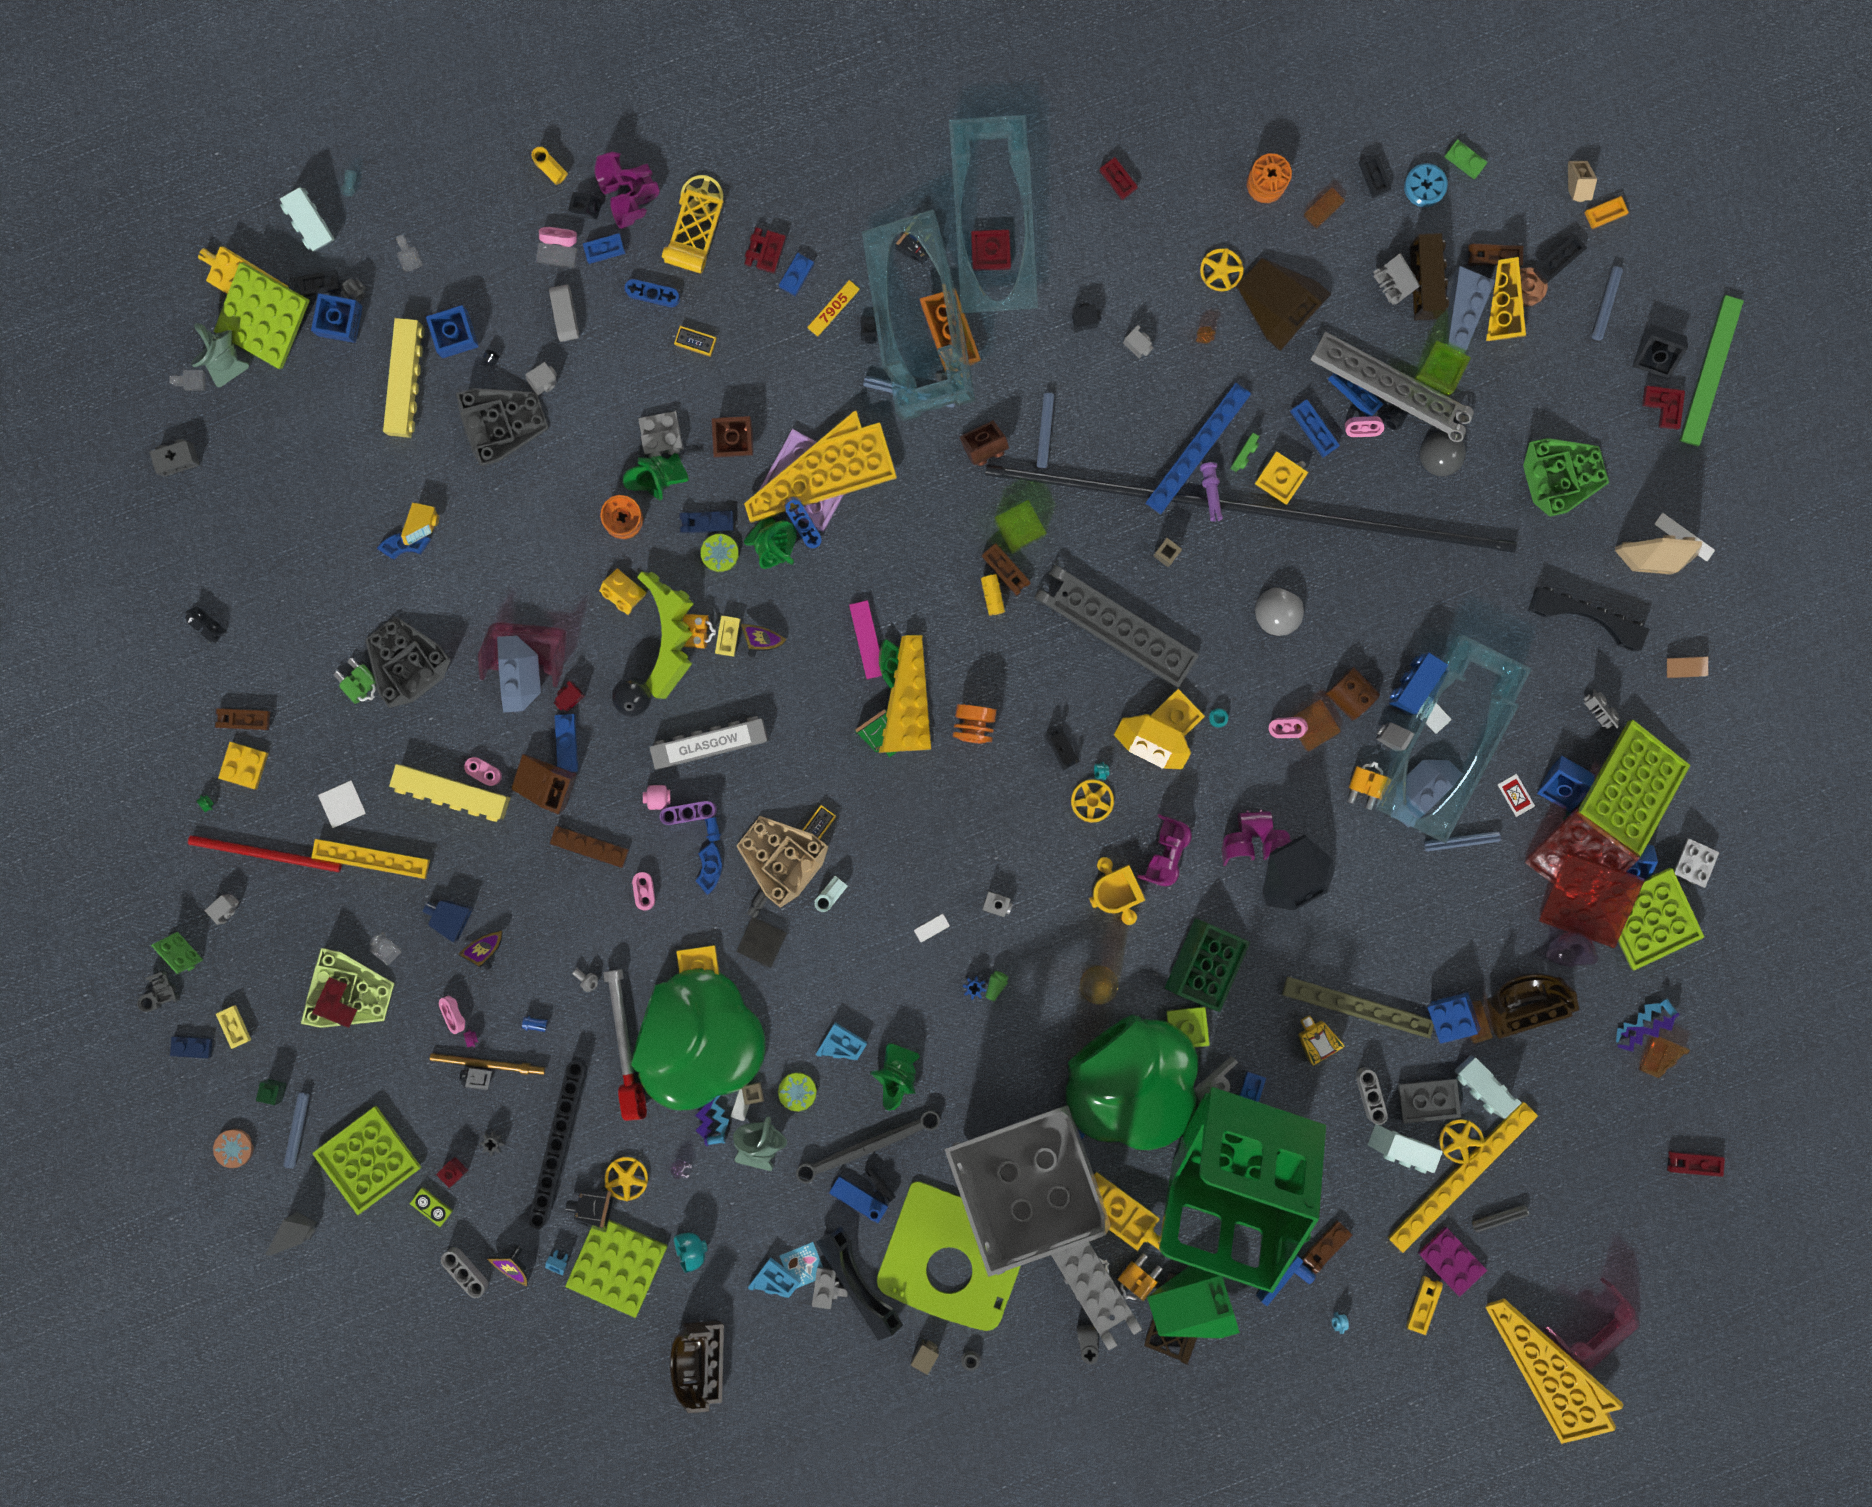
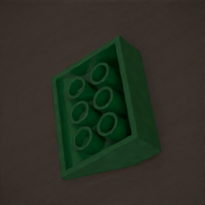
M1195 918L1165 985V989L1220 1012L1251 942Z

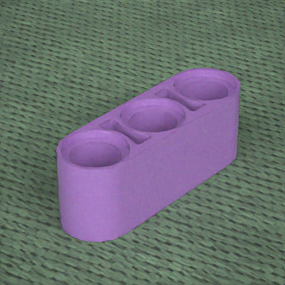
M711 801L668 807L661 811L660 820L663 824L673 825L708 819L716 815L717 807ZM706 804L712 807L710 815L703 813V807ZM688 807L693 810V816L689 819L684 816V810ZM667 811L674 813V819L671 822L665 819Z

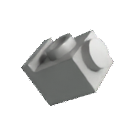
M1137 325L1124 339L1123 344L1140 359L1143 355L1147 356L1154 348L1151 346L1150 337L1144 332L1140 333L1141 327Z
M988 891L982 910L1005 917V914H1010L1013 904L1009 903L1010 898ZM998 901L1002 903L1000 909L995 908V903Z
M221 895L204 911L217 925L225 924L227 922L226 919L235 913L239 902L233 895Z

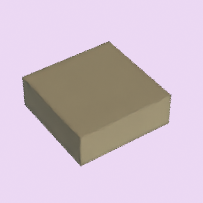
M761 1082L748 1084L742 1088L745 1105L764 1101Z

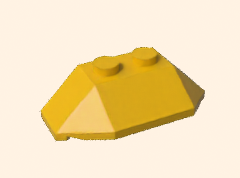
M1148 714L1122 718L1114 733V736L1129 752L1161 768L1183 769L1191 755L1190 748L1182 731Z

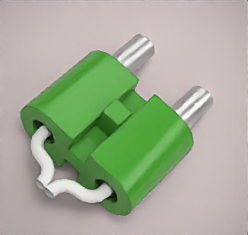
M350 658L348 663L354 668L350 677L347 676L345 678L339 671L334 673V676L340 682L339 687L354 704L375 698V677L364 664L359 665L354 658ZM368 691H371V697L367 696L366 693Z

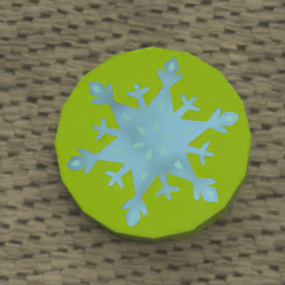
M715 534L703 542L701 558L710 570L724 572L736 565L739 558V549L731 537L725 534Z
M795 1072L788 1074L779 1085L778 1096L784 1107L791 1111L799 1112L806 1110L813 1104L817 1089L815 1082L810 1076Z

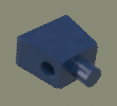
M440 900L437 906L427 902L423 913L432 916L428 923L431 928L454 943L459 940L474 908L448 900Z

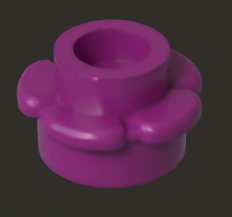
M468 1029L469 1031L463 1033L467 1048L475 1047L474 1043L478 1042L476 1033Z

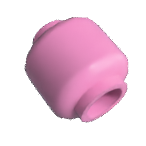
M649 785L647 792H643V803H647L649 810H663L667 808V805H670V789H667L665 785Z

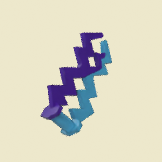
M1669 999L1661 1003L1644 1005L1645 1014L1638 1013L1636 1025L1624 1022V1029L1617 1028V1043L1621 1035L1628 1038L1629 1030L1636 1031V1037L1630 1036L1629 1046L1618 1044L1617 1047L1633 1052L1634 1043L1642 1046L1644 1034L1658 1038L1660 1028L1672 1031L1675 1019L1681 1014L1671 1005ZM1662 1006L1671 1016V1018L1663 1016L1664 1022L1654 1019L1653 1029L1643 1027V1020L1651 1022V1012L1661 1013Z
M721 1095L714 1098L695 1115L703 1121L695 1131L704 1138L706 1146L726 1142L725 1132L730 1119L722 1117L725 1110L716 1104L717 1099ZM712 1108L717 1111L713 1118L722 1123L716 1129L721 1135L708 1137L707 1135L712 1130L707 1127L713 1120L705 1114Z

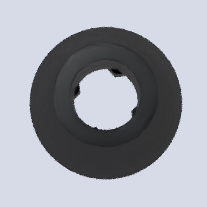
M1396 407L1386 415L1385 424L1390 429L1397 430L1402 427L1409 412Z

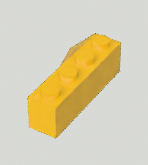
M1519 257L1498 260L1486 341L1526 336Z

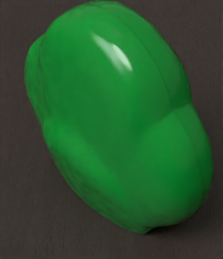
M703 968L685 970L671 977L666 983L654 985L630 1065L638 1072L645 1091L660 1105L679 1111L697 1109L707 1105L719 1095H727L739 1091L755 1077L765 1058L766 1043L764 1030L757 1016L744 1005L739 989L728 977L720 972L718 975L713 970H704Z
M1131 1014L1093 1039L1068 1062L1069 1077L1065 1093L1066 1106L1068 1105L1075 1126L1092 1139L1102 1142H1120L1137 1150H1154L1166 1147L1185 1133L1195 1114L1196 1094L1194 1084L1198 1073L1197 1053L1191 1039L1181 1029L1171 1023L1153 1019H1142Z

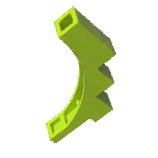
M641 572L637 578L650 589L656 601L662 632L659 656L646 684L650 689V693L655 698L666 699L692 665L687 659L688 656L680 650L693 634L688 629L689 626L681 620L694 603L689 600V595L682 590L675 591L666 584H662L659 581L660 578L655 573Z

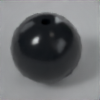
M624 678L617 683L612 691L613 706L619 713L625 716H639L651 704L650 689L639 678Z

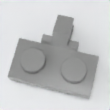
M817 1267L812 1307L831 1309L832 1299H837V1296H848L844 1286L839 1285L840 1281L835 1280L836 1273L833 1268Z

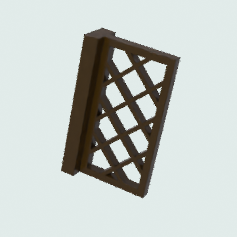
M1169 1272L1166 1283L1177 1274ZM1153 1318L1144 1346L1178 1359L1181 1363L1188 1365L1197 1337H1184L1183 1342H1181L1180 1338L1183 1337H1175L1166 1341L1164 1336H1161L1164 1343L1159 1345L1149 1343L1151 1336L1158 1333L1157 1330L1153 1332L1155 1327ZM1178 1340L1181 1347L1179 1354L1170 1351L1168 1344Z

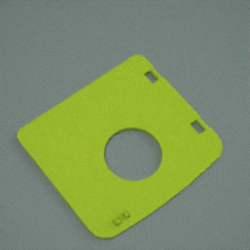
M915 1181L908 1190L878 1273L877 1284L882 1293L913 1308L967 1327L989 1331L996 1328L1002 1319L1021 1266L1009 1269L1000 1275L995 1274L988 1277L961 1196L920 1181ZM947 1247L956 1248L964 1252L972 1264V1275L968 1284L961 1290L952 1293L936 1289L928 1280L926 1273L930 1257L936 1251ZM997 1297L1003 1299L1000 1309L994 1307Z

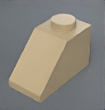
M1569 161L1568 191L1572 199L1577 202L1592 200L1597 177L1588 161Z

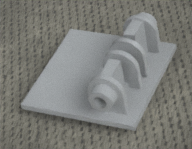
M1401 253L1381 269L1379 268L1373 272V277L1377 280L1378 284L1382 283L1379 287L1385 288L1382 292L1385 293L1389 300L1388 302H1391L1392 305H1396L1420 287Z
M1594 689L1592 697L1588 694L1583 698L1584 704L1589 710H1592V714L1602 709V711L1594 716L1598 718L1597 720L1602 727L1608 729L1614 724L1618 728L1619 714L1613 707L1609 708L1607 706V699L1601 692L1597 693Z
M1687 838L1674 873L1688 880L1691 884H1697L1705 888L1719 852Z

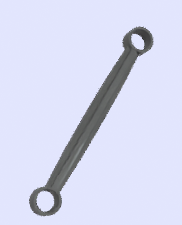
M927 1110L918 1120L869 1138L814 1164L804 1162L797 1168L796 1177L801 1183H810L816 1174L870 1154L922 1129L935 1130L940 1124L939 1114L934 1110ZM928 1113L935 1114L937 1116V1124L932 1127L926 1126L923 1122L925 1115ZM807 1166L812 1169L813 1175L810 1179L805 1180L800 1177L799 1171L801 1167Z

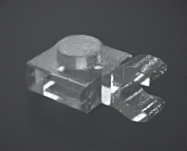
M403 235L396 237L398 245L402 250L397 253L404 272H409L423 266L416 247L410 248L406 237L404 238Z
M183 370V376H170V384L177 387L184 386L185 391H205V371Z

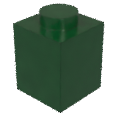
M271 1079L260 1082L256 1101L270 1105L281 1103L287 1083Z

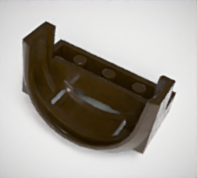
M1527 974L1513 978L1502 985L1492 998L1487 999L1493 1032L1499 1039L1572 1017V1012L1579 1011L1576 991L1561 977L1556 978L1546 974ZM1542 984L1545 986L1546 996H1544ZM1541 1000V1001H1538V1002H1535V1003H1532V1004H1529V1005H1525V1006H1522V1007H1519V1008H1516V1009H1512V1008H1514L1515 1006H1517V1005H1519V1004H1522V1003H1525V1002H1528V1001Z
M721 1321L683 1323L682 1329L673 1341L670 1354L672 1386L678 1402L688 1414L709 1412V1404L722 1403L724 1324ZM700 1345H701V1375H699V1352H700ZM686 1381H697L696 1383H689V1384H684V1383H683V1382H686Z

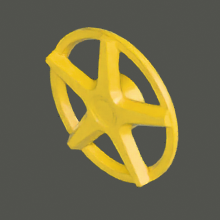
M1227 248L1216 249L1204 257L1200 266V274L1202 280L1209 288L1215 291H1228L1240 282L1243 275V265L1240 258ZM1216 253H1223L1219 263L1209 259V257ZM1228 254L1236 259L1239 266L1227 264ZM1205 263L1214 269L1207 279L1204 276ZM1239 272L1236 282L1231 285L1228 274ZM1219 278L1222 279L1226 288H1217L1210 283Z
M1095 779L1086 780L1074 789L1071 796V806L1074 813L1080 819L1086 822H1099L1111 813L1114 806V796L1111 789L1104 782ZM1087 783H1098L1103 787L1093 793ZM1082 787L1086 797L1075 801V795L1079 788ZM1106 791L1110 794V806L1100 800ZM1077 806H1087V818L1077 811ZM1096 808L1107 811L1102 817L1093 819Z
M1454 1120L1442 1129L1439 1143L1441 1150L1448 1159L1456 1163L1466 1164L1473 1162L1481 1155L1484 1148V1137L1481 1130L1474 1123L1467 1120ZM1457 1123H1465L1461 1133H1457L1450 1126ZM1471 1126L1478 1132L1480 1140L1469 1138ZM1446 1131L1453 1138V1142L1444 1148L1443 1136ZM1480 1146L1478 1153L1469 1159L1468 1147ZM1460 1149L1463 1160H1457L1448 1153Z
M622 1157L616 1159L609 1165L605 1173L606 1189L611 1191L613 1197L619 1200L630 1201L638 1198L645 1191L648 1184L646 1168L635 1158ZM624 1160L633 1161L630 1168L625 1171L618 1164V1162ZM638 1165L644 1172L645 1181L634 1176ZM613 1167L618 1174V1178L609 1182V1172ZM621 1185L624 1197L616 1194L611 1188ZM631 1185L643 1186L637 1194L630 1196Z

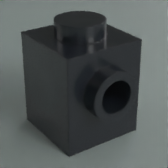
M1084 303L1079 305V308L1072 309L1071 315L1075 332L1098 327L1099 321H1101L1100 310H1096L1095 304Z

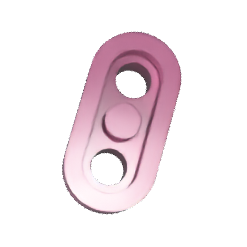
M543 227L539 229V239L545 244L554 243L561 244L564 247H571L577 243V233L568 229Z
M1376 416L1353 417L1346 421L1345 430L1350 437H1374L1384 431V424L1382 419Z
M1300 717L1276 718L1269 724V732L1275 738H1300L1308 730L1307 722ZM1278 724L1282 725L1283 729H1280ZM1296 724H1299L1301 729H1298Z
M472 757L465 762L464 769L466 773L488 786H495L502 779L501 771L480 758ZM473 763L477 765L476 770L471 769ZM489 773L493 774V779L491 780L488 779Z
M646 872L637 873L632 880L635 904L640 910H649L655 905L653 880L651 875ZM641 878L646 879L645 885L640 883ZM644 897L649 899L648 904L643 903Z
M449 995L439 1000V1007L449 1030L453 1034L463 1031L465 1019L460 1014L456 999Z

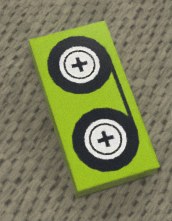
M421 1188L410 1203L411 1206L439 1227L444 1224L453 1212L451 1208L425 1188Z

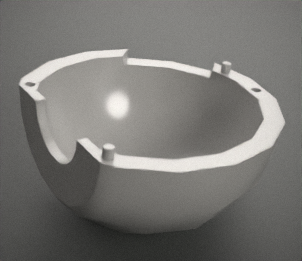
M1276 587L1262 593L1254 609L1256 620L1261 628L1267 633L1276 636L1288 635L1295 631L1302 623L1304 616L1302 600L1295 594Z

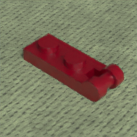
M1668 1151L1670 1165H1667V1171L1724 1177L1725 1157ZM1678 1159L1683 1160V1166H1678Z

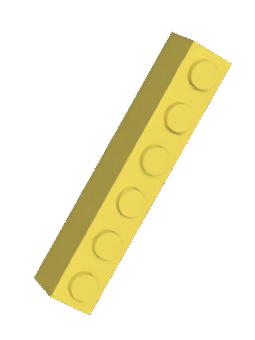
M399 318L394 320L383 432L388 436L411 438L412 432L415 430V422L413 421V415L417 411L415 395L419 392L417 376L421 372L419 357L423 353L421 338L424 337L425 332L423 325L418 320Z
M398 764L395 765L389 787L395 788L394 792L406 795V792L413 793L412 797L424 800L426 797L432 799L431 803L441 806L443 803L450 804L449 808L461 811V808L468 810V814L474 816L483 814L486 815L487 820L497 822L498 819H504L511 798Z

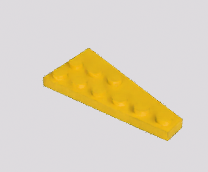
M906 635L901 638L898 653L899 663L894 673V678L896 679L894 687L891 689L886 714L887 724L886 729H883L882 736H884L879 753L931 749L922 635Z

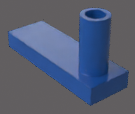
M840 1175L829 1191V1194L876 1223H879L888 1208L887 1204Z
M1296 1255L1273 1293L1260 1289L1256 1296L1264 1305L1268 1306L1294 1273L1308 1284L1315 1280L1316 1275L1302 1264L1304 1261Z

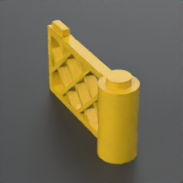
M688 189L686 193L682 192L679 204L682 206L670 244L668 247H664L662 252V258H664L665 263L700 274L703 273L707 254L724 203L723 200ZM690 196L698 198L701 204L690 208L688 205ZM711 202L718 204L716 211L708 214L705 205ZM703 207L707 216L696 220L693 212ZM691 213L695 222L685 227L682 222L683 217ZM709 219L712 224L711 228L703 232L699 224ZM697 225L701 234L691 239L687 230ZM685 231L689 240L684 243L676 242L677 236ZM703 237L706 241L704 250L696 248L693 242Z

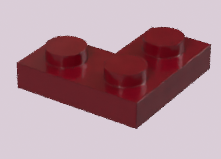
M1646 386L1644 387L1642 406L1660 408L1659 427L1678 430L1681 428L1685 391Z
M329 977L312 1014L350 1028L357 1009L340 1003L347 984Z

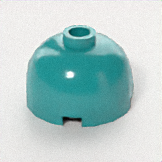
M690 1232L675 1236L674 1245L677 1256L682 1261L680 1265L684 1273L698 1269L704 1263L705 1252L708 1251L705 1240L701 1241L698 1235Z

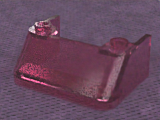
M500 622L490 625L478 652L480 680H484L488 669L499 670L497 636L517 635L538 654L539 665H544V672L552 676L553 687H557L564 666L565 630L553 627Z
M1603 1277L1600 1281L1619 1302L1614 1310L1616 1318L1587 1344L1576 1342L1569 1348L1549 1326L1545 1328L1563 1350L1586 1371L1593 1369L1636 1331L1640 1324L1634 1308L1614 1285Z

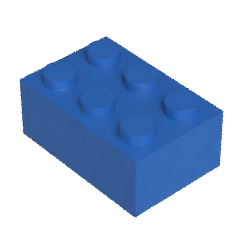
M1431 653L1421 654L1412 660L1410 664L1412 668L1408 673L1405 672L1400 679L1401 685L1398 689L1395 688L1389 696L1391 698L1389 704L1407 716L1419 712L1448 667V664Z

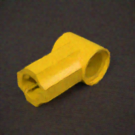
M536 147L531 154L535 165L555 185L564 181L568 173L544 147ZM540 155L546 156L545 160L541 162L537 161V158Z

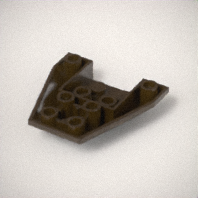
M1261 258L1236 286L1265 338L1279 351L1288 344L1299 329L1331 296V293L1318 281L1264 258Z

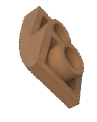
M1708 656L1667 658V678L1708 676Z

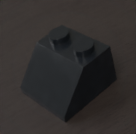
M1650 324L1639 345L1633 367L1669 379L1688 348L1687 336Z

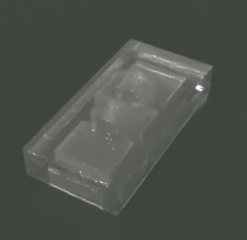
M538 242L537 263L575 268L577 248Z

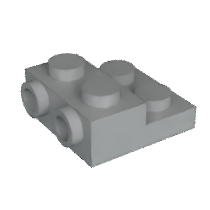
M676 411L638 418L644 455L646 457L661 456V454L668 453V455L678 454L680 450H684Z

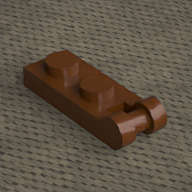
M1468 245V252H1470V258H1468L1469 266H1498V260L1519 257V267L1523 265V246ZM1478 252H1483V257H1478Z
M996 543L981 556L1016 596L1021 593V589L1031 584L1027 577ZM1017 576L1020 581L1015 585L1012 580Z
M216 709L217 722H215V728L269 730L270 711ZM226 715H229V723L225 722Z
M1337 1220L1301 1259L1317 1274L1353 1235ZM1315 1254L1320 1257L1317 1261L1313 1259Z

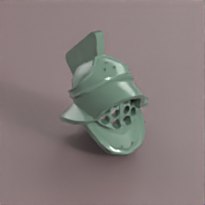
M194 324L206 347L192 360L191 365L193 367L205 365L217 387H222L248 369V362L237 359L236 350L234 349V344H232V330L213 334L202 324Z
M767 1116L765 1122L745 1124L736 1129L733 1134L734 1146L739 1150L735 1156L736 1163L768 1171L773 1170V1164L770 1160L779 1150L785 1148L787 1139L770 1124L771 1117Z

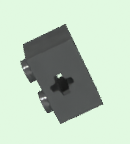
M185 439L174 441L172 445H161L156 447V450L150 451L156 474L165 477L200 466L194 444Z

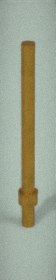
M430 1054V1061L515 1071L524 1075H529L530 1073L544 1075L546 1070L545 1067L531 1066L530 1063L514 1064Z

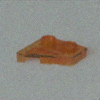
M1652 1036L1638 1070L1660 1078L1666 1073L1668 1068L1673 1067L1677 1060L1684 1054L1687 1055L1690 1050L1664 1038Z

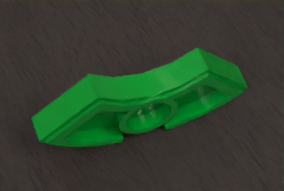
M885 639L879 651V667L885 682L892 689L896 679L894 678V673L899 663V648Z

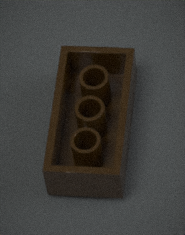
M1442 233L1419 234L1410 244L1411 271L1420 284V287L1412 292L1414 321L1437 320L1449 306V298L1446 297L1445 291L1448 287V280L1444 274L1447 261L1443 257L1446 243L1445 239H1442Z

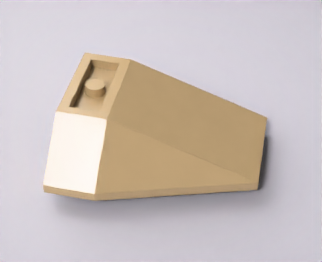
M1664 535L1663 538L1622 542L1621 545L1615 547V551L1632 571L1674 574L1699 555L1702 541H1695L1694 537H1683L1681 540L1675 539L1676 536Z
M762 816L758 817L737 844L739 852L764 894L779 907L784 906L799 896L823 865L829 847L811 833Z

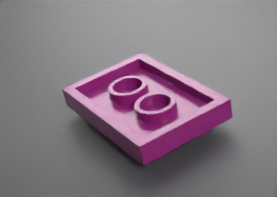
M1444 1227L1418 1252L1459 1297L1487 1271L1447 1227Z

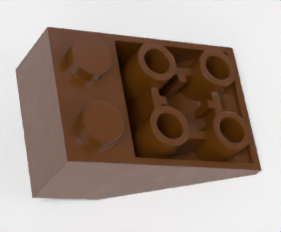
M522 754L511 789L539 807L560 814L566 808L577 774Z

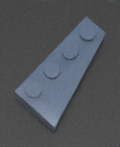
M1461 266L1455 270L1443 350L1458 356L1466 352L1495 280Z

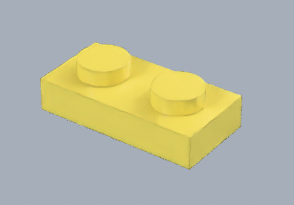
M721 616L715 654L735 657L741 619Z
M236 1005L216 1014L231 1049L251 1041Z

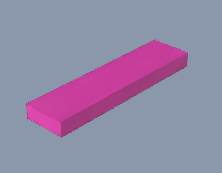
M868 600L850 604L866 679L882 676L879 667L880 650Z

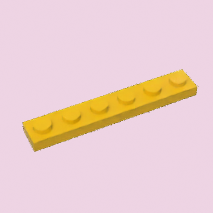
M315 839L311 857L427 879L430 863L429 859Z

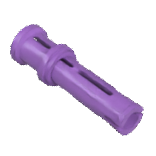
M1209 462L1202 464L1200 470L1203 472L1204 477L1202 485L1207 491L1210 521L1215 522V514H1217L1218 521L1223 519L1217 488L1220 481L1216 475L1217 464Z

